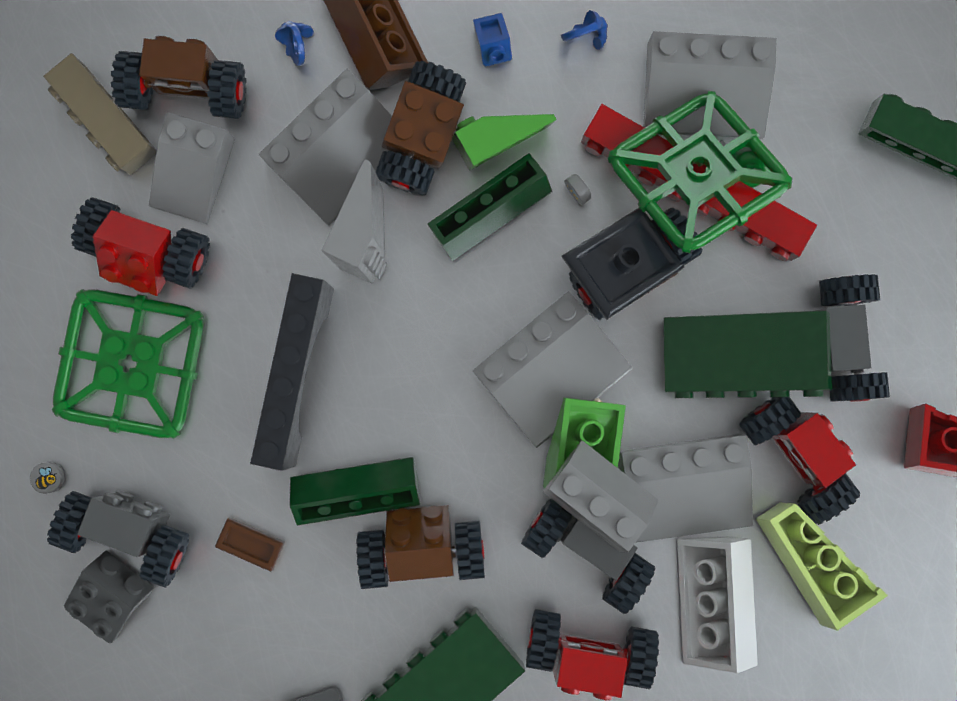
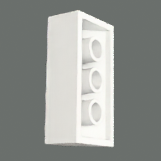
M733 537L677 539L683 664L734 673L757 666L751 539Z

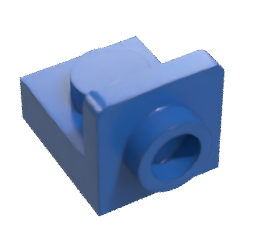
M498 13L474 19V30L480 47L483 66L512 60L510 37L503 14Z

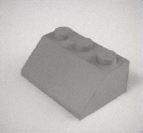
M582 440L543 490L547 496L619 552H629L648 526L658 503V499Z

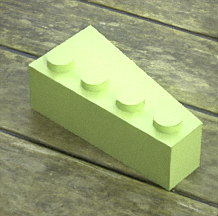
M780 502L756 518V521L820 625L838 631L888 596L881 588L876 587L868 579L869 576L860 567H856L845 556L846 553L838 545H834L824 535V532L795 503Z

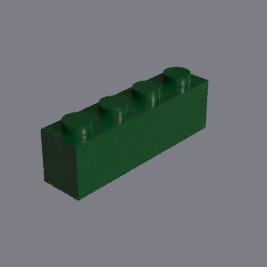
M884 93L872 103L858 133L859 135L957 180L956 122L941 120L933 116L925 108L913 107L904 103L901 97L894 94Z
M528 153L427 224L448 256L454 261L553 191L546 173L531 154Z
M413 457L290 477V509L297 526L420 505L418 476Z

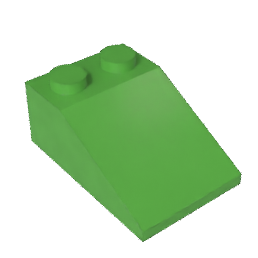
M554 114L483 116L475 120L474 116H471L457 124L452 140L467 168L471 171L548 128L557 119Z
M572 398L563 399L546 457L544 489L581 440L618 468L626 405Z

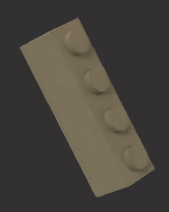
M69 54L43 76L51 85L47 89L59 103L64 101L70 109L67 111V114L77 125L81 126L84 124L89 130L86 134L87 138L98 149L101 147L105 149L109 154L105 159L117 172L122 169L129 175H132L156 155L157 150L122 108L115 104L112 96L74 54Z

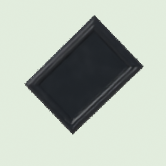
M640 208L632 211L561 256L606 320L684 268L682 262L646 212H643Z

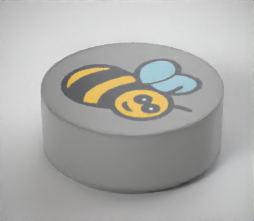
M573 174L564 180L567 189L580 205L585 204L591 199L590 190L577 174Z
M53 462L38 464L30 474L32 487L37 492L43 494L59 490L65 480L63 469Z

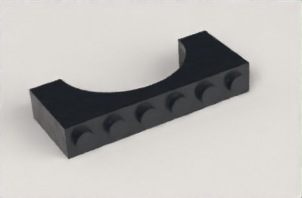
M291 274L250 464L281 471L296 467L302 440L299 432V417L306 373L317 334L323 321L328 318L334 288L323 279Z

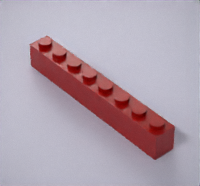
M601 104L584 133L581 143L585 145L584 148L589 153L598 157L603 155L608 158L611 150H614L621 142L645 127ZM656 135L632 151L661 155L673 148L668 140ZM625 164L630 171L638 175L637 178L642 183L648 186H654L655 184L659 187L667 182L666 178L656 168ZM693 164L694 172L704 173L705 165L699 167L697 164ZM741 181L726 189L741 207L762 194ZM676 190L667 195V197L675 201L683 200ZM716 197L708 200L697 209V214L702 216L710 215L718 221L729 215V212ZM773 201L748 217L747 223L740 227L736 225L728 231L736 230L745 235L744 239L755 246L763 245L772 250V256L786 262L801 256L817 224L782 204Z

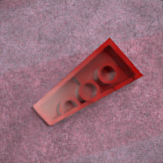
M926 403L910 408L904 468L957 477V417L952 414L942 413Z

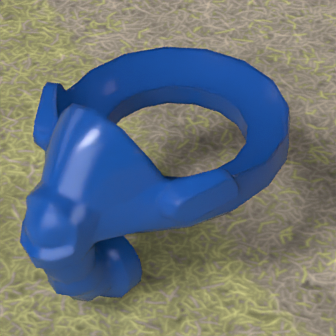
M589 10L585 15L583 24L574 25L571 31L561 34V38L563 41H568L597 31L598 36L593 39V46L595 49L600 50L606 43L608 24L597 12Z
M288 21L276 30L275 38L280 43L286 45V55L292 58L294 64L301 66L305 62V48L302 36L309 38L313 35L314 31L307 24Z

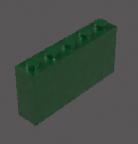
M825 310L664 317L665 392H675V398H694L693 392H706V398H725V392H737V398L757 397V391H770V397H790V391H803V397H823V390H832L830 313Z
M474 608L471 612L466 609L454 619L455 626L447 633L441 630L430 640L429 643L432 645L424 653L419 650L413 654L406 662L408 665L406 669L400 674L394 671L383 681V689L376 695L370 692L361 701H492L525 672V665L477 608Z

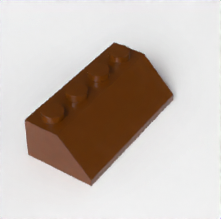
M323 0L368 90L388 88L409 78L416 61L428 63L398 0Z

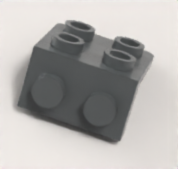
M106 550L82 570L64 604V608L73 618L78 619L91 629L97 637L112 643L118 637L131 613L150 596L155 587L146 580L141 579L137 573Z

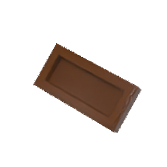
M229 517L224 524L215 547L271 572L276 565L285 541Z

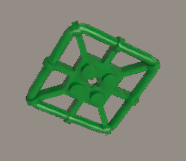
M708 91L707 94L698 95L665 116H657L652 120V124L621 142L608 155V162L611 164L614 172L639 201L638 207L643 212L647 211L669 240L685 253H690L691 250L705 246L736 225L740 227L747 223L748 217L780 198L792 187V177L789 176L785 167L759 139L760 134L754 128L750 129L723 98L716 95L715 91ZM705 106L702 129L686 140H683L672 125ZM713 108L719 112L739 135V137L724 146L710 131ZM658 134L663 135L673 146V148L661 155L632 151ZM744 147H749L770 172L742 168L733 158L732 154ZM625 164L656 168L666 178L667 182L648 193ZM693 164H697L699 167L705 165L704 173L694 172ZM738 181L772 186V188L742 207L726 190ZM675 190L689 206L684 235L657 204L659 200ZM716 197L729 212V215L693 237L698 207Z
M81 289L76 293L77 297L71 306L64 345L59 348L58 353L61 355L53 393L54 407L52 411L54 415L71 422L108 428L109 432L113 433L124 431L156 438L172 437L173 439L179 436L186 420L193 380H197L198 372H195L203 335L202 320L204 319L201 311H196L184 305L151 300L146 295L137 294L135 297L98 289ZM94 301L133 308L134 314L130 333L113 330ZM84 308L87 309L102 332L98 354L76 350ZM146 311L185 318L184 321L159 338L141 335ZM191 328L183 370L162 366L166 345ZM128 355H132V361L136 362V367L130 368L129 372H126L122 362L124 359H127ZM74 357L96 361L92 383L66 400ZM160 373L181 377L173 419L156 395ZM99 390L117 393L112 416L72 409ZM129 395L146 398L162 421L163 426L124 419Z

